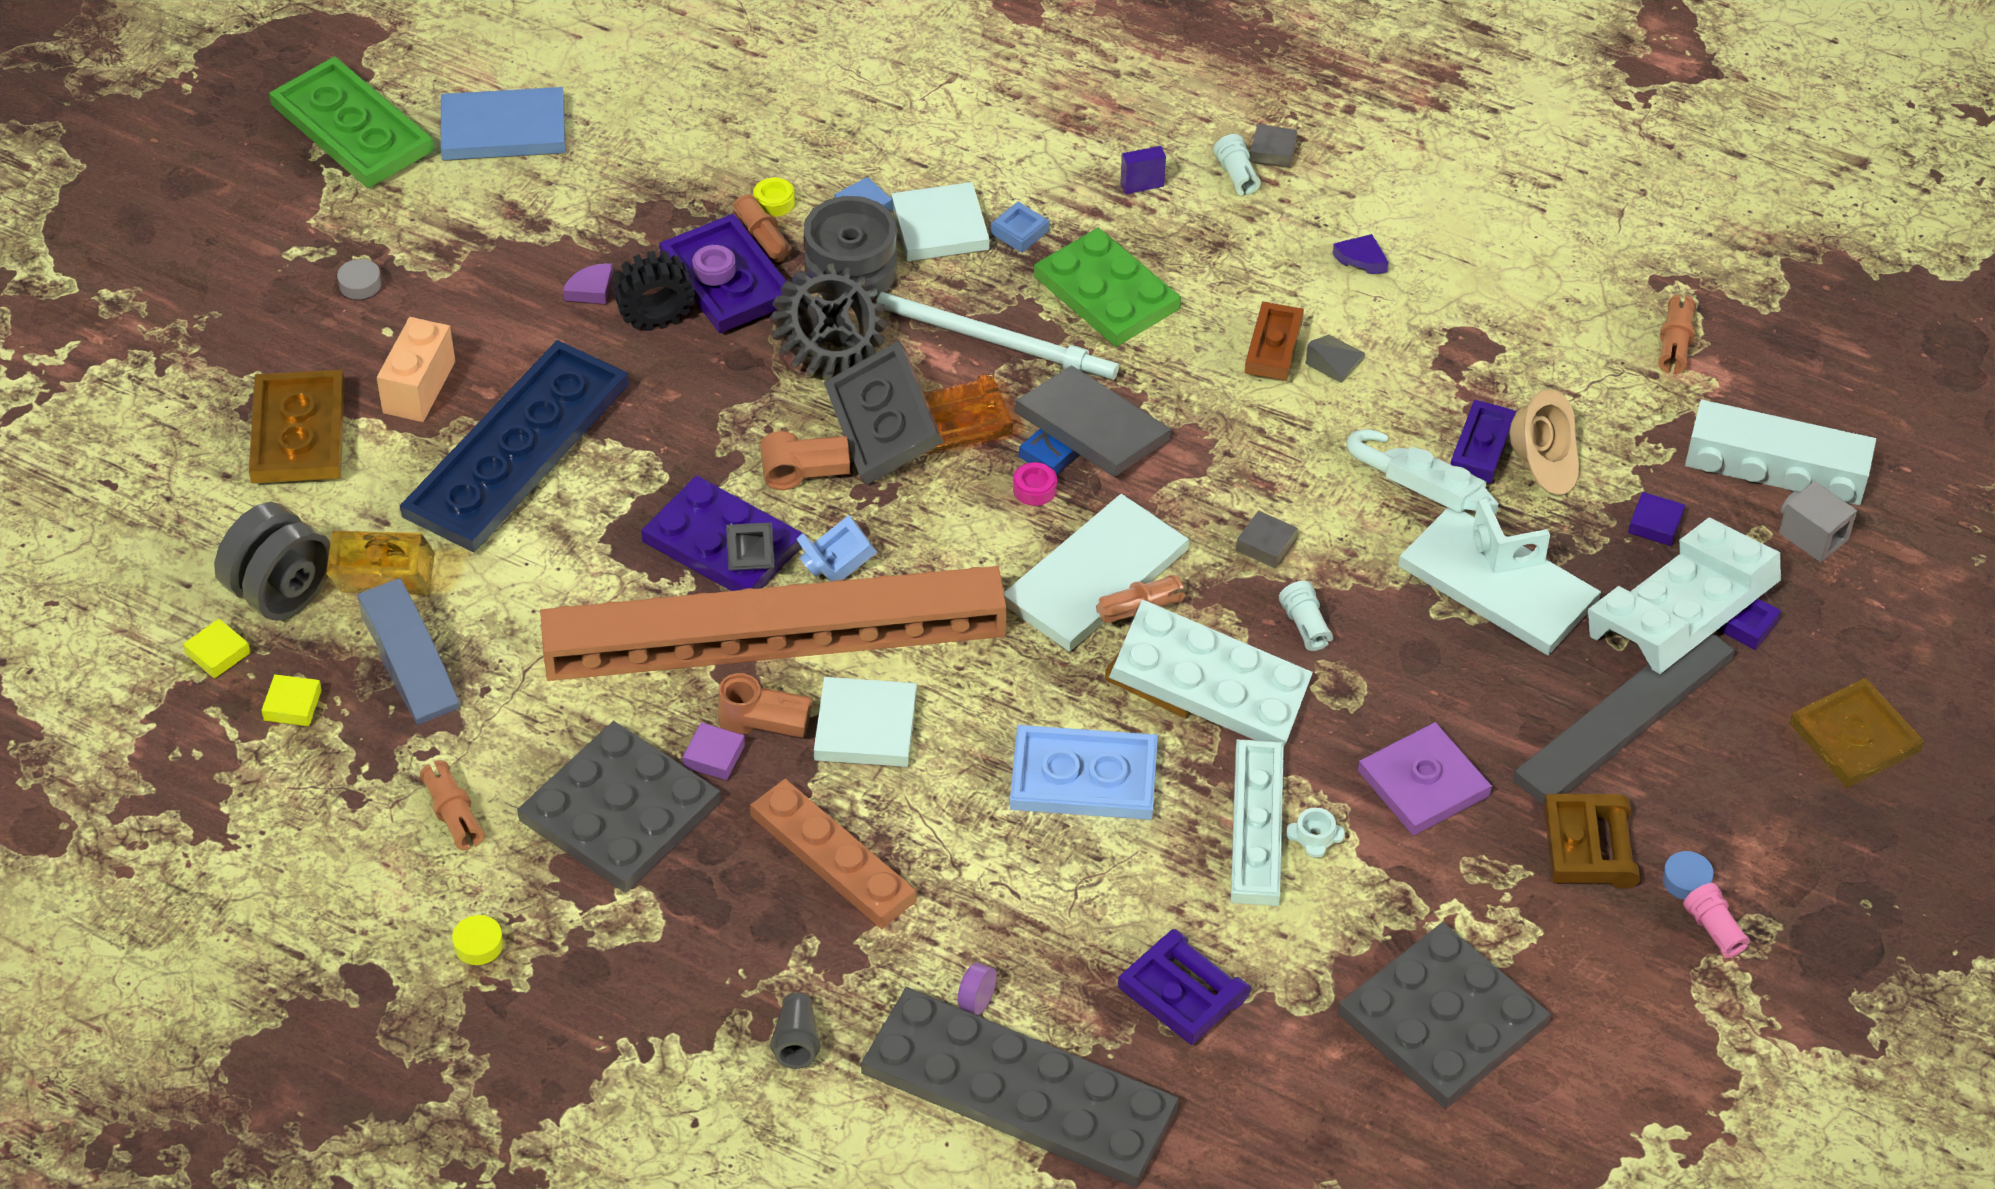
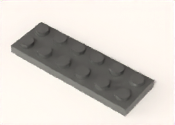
M905 987L861 1062V1074L1136 1188L1174 1118L1179 1105V1098L908 987Z

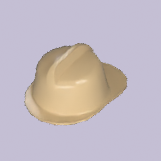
M1553 389L1540 391L1531 399L1528 406L1522 407L1515 414L1510 426V442L1514 452L1530 467L1531 474L1537 484L1547 493L1561 495L1568 493L1575 486L1579 475L1574 412L1569 400L1561 392Z

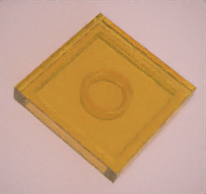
M1866 677L1793 712L1789 724L1847 788L1921 752L1925 742Z

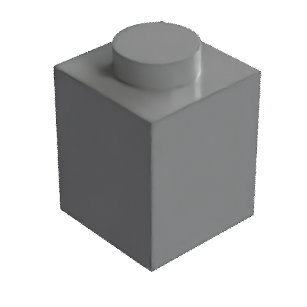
M1814 481L1801 492L1794 491L1783 503L1781 508L1783 518L1779 534L1821 563L1849 540L1857 510Z

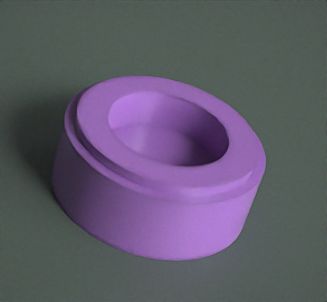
M705 246L699 249L693 256V274L703 284L711 286L722 285L730 281L735 275V256L730 249L724 246Z
M976 962L967 969L958 990L957 1001L960 1009L975 1015H980L984 1012L995 989L997 978L995 968Z

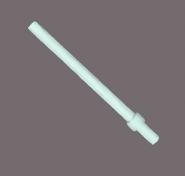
M881 292L877 299V303L885 304V311L1062 364L1064 370L1072 365L1081 372H1089L1112 380L1116 378L1119 370L1118 363L1089 355V351L1081 347L1070 345L1066 348L885 292Z

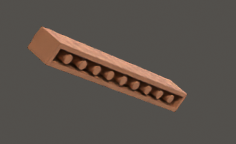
M999 566L971 567L969 569L938 572L927 571L896 576L884 575L864 579L835 580L832 582L801 585L791 584L759 589L747 588L738 591L698 593L695 595L664 598L653 597L643 600L610 601L601 604L540 609L543 656L547 681L1006 637V603Z

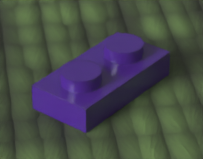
M1474 399L1450 465L1462 467L1468 470L1471 475L1492 483L1509 439L1511 422L1517 410Z

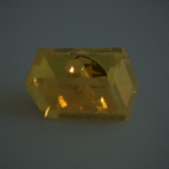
M332 531L326 574L341 593H362L400 578L409 594L430 595L435 552L422 533Z

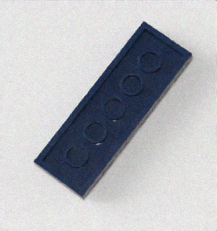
M556 340L400 504L401 517L475 553L628 387V372Z

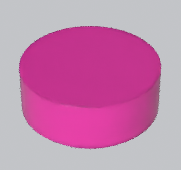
M1032 462L1020 466L1013 475V493L1020 502L1031 506H1039L1050 502L1056 495L1057 475L1049 466L1043 463Z

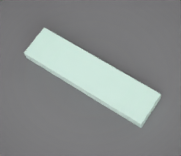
M1236 739L1230 903L1279 906L1284 742Z

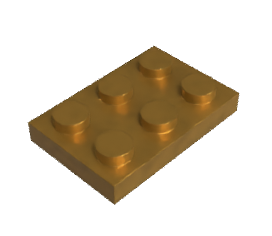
M343 370L255 374L249 458L251 483L341 478L345 388Z

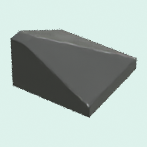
M1326 335L1311 340L1307 345L1305 364L1342 383L1365 358V353L1331 335Z
M772 522L726 525L729 571L774 568Z

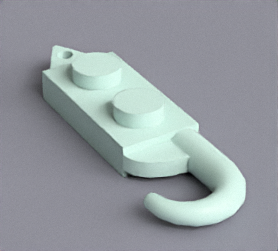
M1370 429L1358 430L1347 438V449L1350 454L1357 460L1386 473V478L1458 513L1465 509L1476 511L1478 500L1487 498L1494 514H1497L1499 503L1486 490V481L1471 475L1468 470L1452 466L1433 457L1429 451L1424 449H1417L1415 447L1409 449L1395 448L1381 452L1362 443L1367 440L1387 442L1388 436L1379 431Z

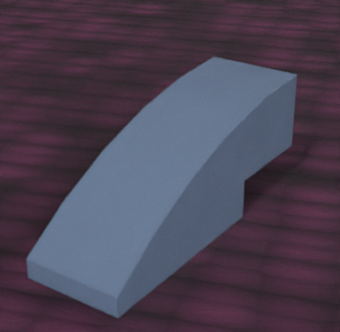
M398 578L357 594L361 618L379 648L381 661L415 723L419 725L459 709L460 703L449 676L402 580Z

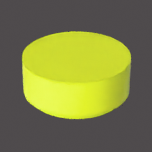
M767 178L757 183L753 189V196L757 199L762 209L774 217L789 213L795 205L794 187L785 179Z
M485 915L469 916L460 921L454 928L452 934L454 950L461 961L470 965H484L496 959L503 948L502 931L498 922L493 918Z

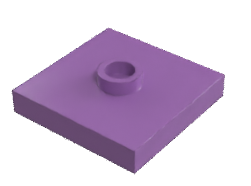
M1436 722L1360 760L1358 765V772L1413 836L1489 797L1492 788L1490 783Z

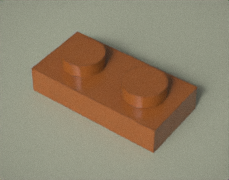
M1262 301L1245 362L1246 374L1287 381L1303 322V308Z

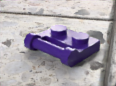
M1177 929L1170 930L1118 977V988L1190 1045L1197 1042L1231 1009L1239 1008L1251 992V986L1240 977L1234 979L1191 947L1188 944V937ZM1175 959L1218 991V993L1213 995L1171 961Z

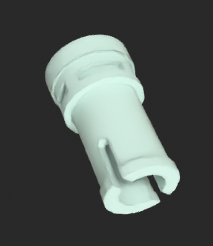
M1230 134L1219 139L1214 145L1213 152L1222 168L1228 171L1237 194L1243 196L1244 190L1242 185L1246 195L1254 193L1260 187L1261 181L1249 161L1250 154L1243 137L1238 134Z
M1297 581L1286 586L1279 594V601L1283 609L1286 610L1288 617L1294 620L1304 640L1306 649L1317 651L1329 645L1327 641H1332L1333 635L1319 611L1320 603L1316 598V592L1309 581Z

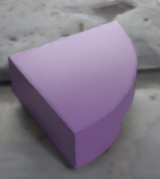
M612 264L592 265L575 273L564 286V301L606 304L613 277Z

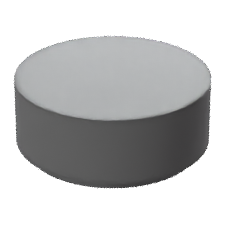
M351 260L342 265L337 273L339 289L344 296L350 299L361 300L372 297L380 290L382 285L379 267L370 260Z

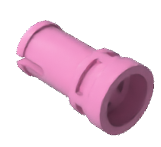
M1715 883L1702 885L1685 898L1683 906L1695 918L1698 925L1704 926L1724 958H1732L1748 947L1747 944L1750 943L1749 937L1744 934L1728 911L1729 905Z

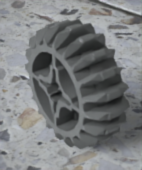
M834 263L828 264L823 273L817 264L812 265L808 269L807 275L802 271H798L792 277L793 283L786 281L780 289L783 295H778L773 301V306L779 311L773 312L770 316V322L780 327L775 329L772 336L775 340H785L786 342L779 350L780 355H787L792 352L795 355L791 362L792 367L796 368L802 362L808 365L806 368L807 376H813L816 370L820 368L823 379L828 380L833 376L834 370L837 374L874 355L876 353L875 348H880L884 343L885 339L879 332L884 331L887 327V321L877 316L883 313L885 304L872 303V300L878 294L877 289H870L866 292L862 288L866 282L865 276H860L856 281L851 280L850 267L844 268L840 275H837ZM828 293L839 298L834 301H826L818 295L814 298L811 294ZM849 307L853 309L857 316L859 333L855 331L857 326L852 323L848 316ZM798 310L802 312L801 318L809 326L808 337L805 336L799 325ZM837 310L838 314L833 319L834 323L832 326H828L823 333H819L820 328L824 325L823 321L826 316L830 317ZM829 342L839 348L844 346L847 350L829 351L818 346L821 343Z

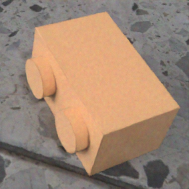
M413 317L408 318L377 376L382 412L384 414L424 422L455 363L450 325Z

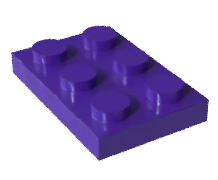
M734 213L659 243L660 254L661 251L669 252L670 258L675 254L680 258L681 263L684 262L694 288V300L719 334L777 310L773 306V301L778 295H783L780 289L786 280ZM709 245H720L730 249L735 256L736 272L734 277L727 283L717 286L699 282L693 274L692 262L694 254L699 249Z
M697 475L641 530L642 542L730 591L763 588L802 547L796 538L803 534ZM772 522L774 568L729 571L726 525Z

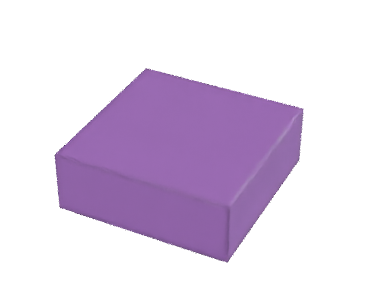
M701 722L682 757L683 766L687 769L728 780L745 747V735Z

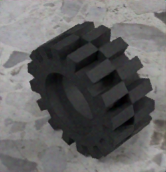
M655 251L647 252L648 258L642 259L640 254L633 257L634 264L631 265L626 261L621 265L623 272L616 271L614 274L615 281H612V289L620 314L627 324L631 322L633 328L639 329L642 324L645 331H652L654 324H658L660 329L667 328L666 321L671 320L673 324H676L680 321L678 314L686 316L690 312L688 305L693 306L694 304L693 295H695L684 262L681 263L680 258L675 254L670 258L669 252L661 251L659 257H656ZM664 287L654 294L642 295L650 289Z

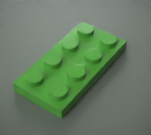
M335 56L269 92L271 105L366 188L374 186L434 151L433 138Z

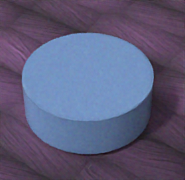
M1682 851L1669 857L1665 864L1662 879L1665 888L1670 894L1685 900L1698 887L1712 883L1714 872L1712 865L1704 856L1691 851Z

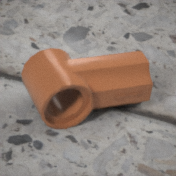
M776 431L766 435L761 440L760 452L765 483L770 488L788 490L798 486L803 478L850 474L847 436L798 440V437L793 433Z
M744 673L728 675L721 681L719 685L718 723L722 729L742 735L748 734L755 729L801 738L806 736L812 709V697L761 688L754 677Z

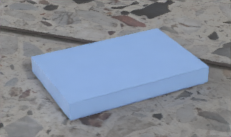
M1017 725L1010 810L1152 820L1158 735Z

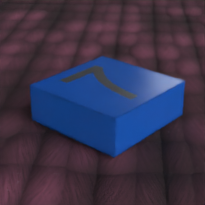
M1041 429L1019 446V458L1027 463H1043L1052 468L1056 475L1079 456L1078 453Z

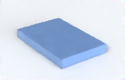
M563 87L441 94L442 160L566 153Z

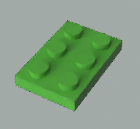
M1099 227L1034 264V277L1115 347L1178 311L1181 306V296Z

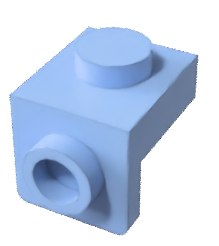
M849 515L814 543L804 533L796 538L805 551L800 556L804 565L816 578L824 574L831 582L844 580L877 553L861 528Z

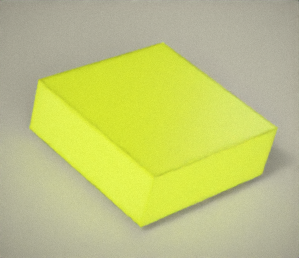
M217 619L183 643L185 654L214 679L251 653L248 642L221 619Z
M274 674L261 710L264 721L310 726L322 691L320 680Z

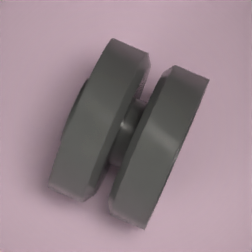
M841 196L829 199L812 209L805 219L803 232L805 274L807 275L808 269L812 265L817 264L823 273L828 264L834 263L837 275H840L844 268L850 267L851 280L856 281L860 276H865L866 282L862 288L866 292L870 289H877L878 294L875 298L881 292L888 291L896 279L897 232L896 222L891 212L879 202L862 196ZM818 293L822 297L833 301L839 298L828 293Z
M275 502L259 504L242 514L226 532L218 546L214 561L215 577L224 588L236 597L245 599L251 608L265 618L275 621L283 620L303 610L319 594L331 571L334 560L333 545L327 536L313 526L303 523L298 515L284 505Z

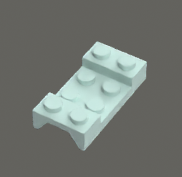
M1709 517L1679 540L1680 554L1632 591H1628L1620 586L1616 587L1588 609L1590 637L1598 640L1612 630L1638 644L1652 670L1661 674L1781 581L1779 551Z

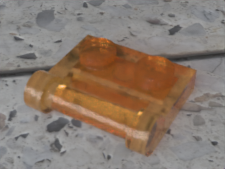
M991 373L977 376L976 381L924 392L944 443L929 450V454L1013 435V421Z

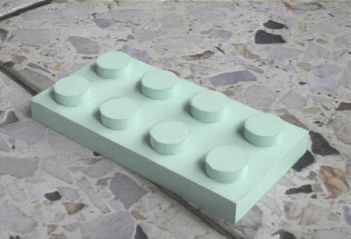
M1142 599L1109 678L1253 740L1284 742V747L1313 672Z

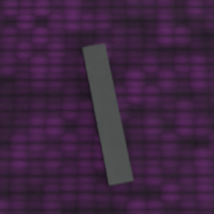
M1712 633L1661 674L1653 671L1648 664L1516 769L1513 782L1542 805H1544L1546 794H1567L1732 661L1735 649Z

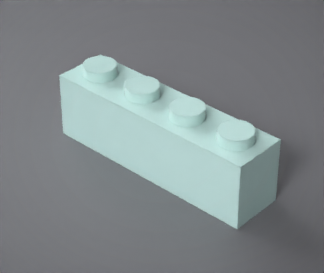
M1701 399L1685 466L1801 492L1812 482L1816 481L1846 503L1860 506L1869 477L1876 438Z

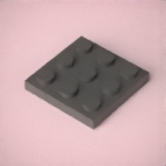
M613 720L525 801L517 811L520 822L624 893H627L721 803V793L719 789Z
M1441 922L1342 1000L1338 1008V1015L1445 1110L1547 1027L1551 1017V1013L1444 922Z

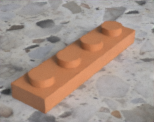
M787 779L782 780L750 804V814L754 820L880 929H883L917 902L916 889Z

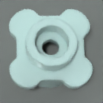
M1309 808L1299 815L1297 823L1288 825L1287 837L1291 841H1298L1306 849L1308 856L1319 858L1325 854L1327 847L1333 843H1340L1344 839V829L1340 825H1336L1335 818L1329 811L1322 808Z

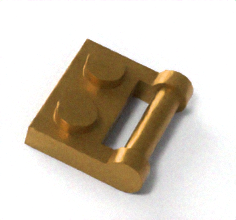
M1621 794L1545 795L1544 814L1553 883H1612L1614 887L1621 889L1632 888L1639 884V867L1637 863L1633 862L1627 821L1631 816L1630 800L1627 796ZM1597 817H1603L1609 823L1613 860H1602Z

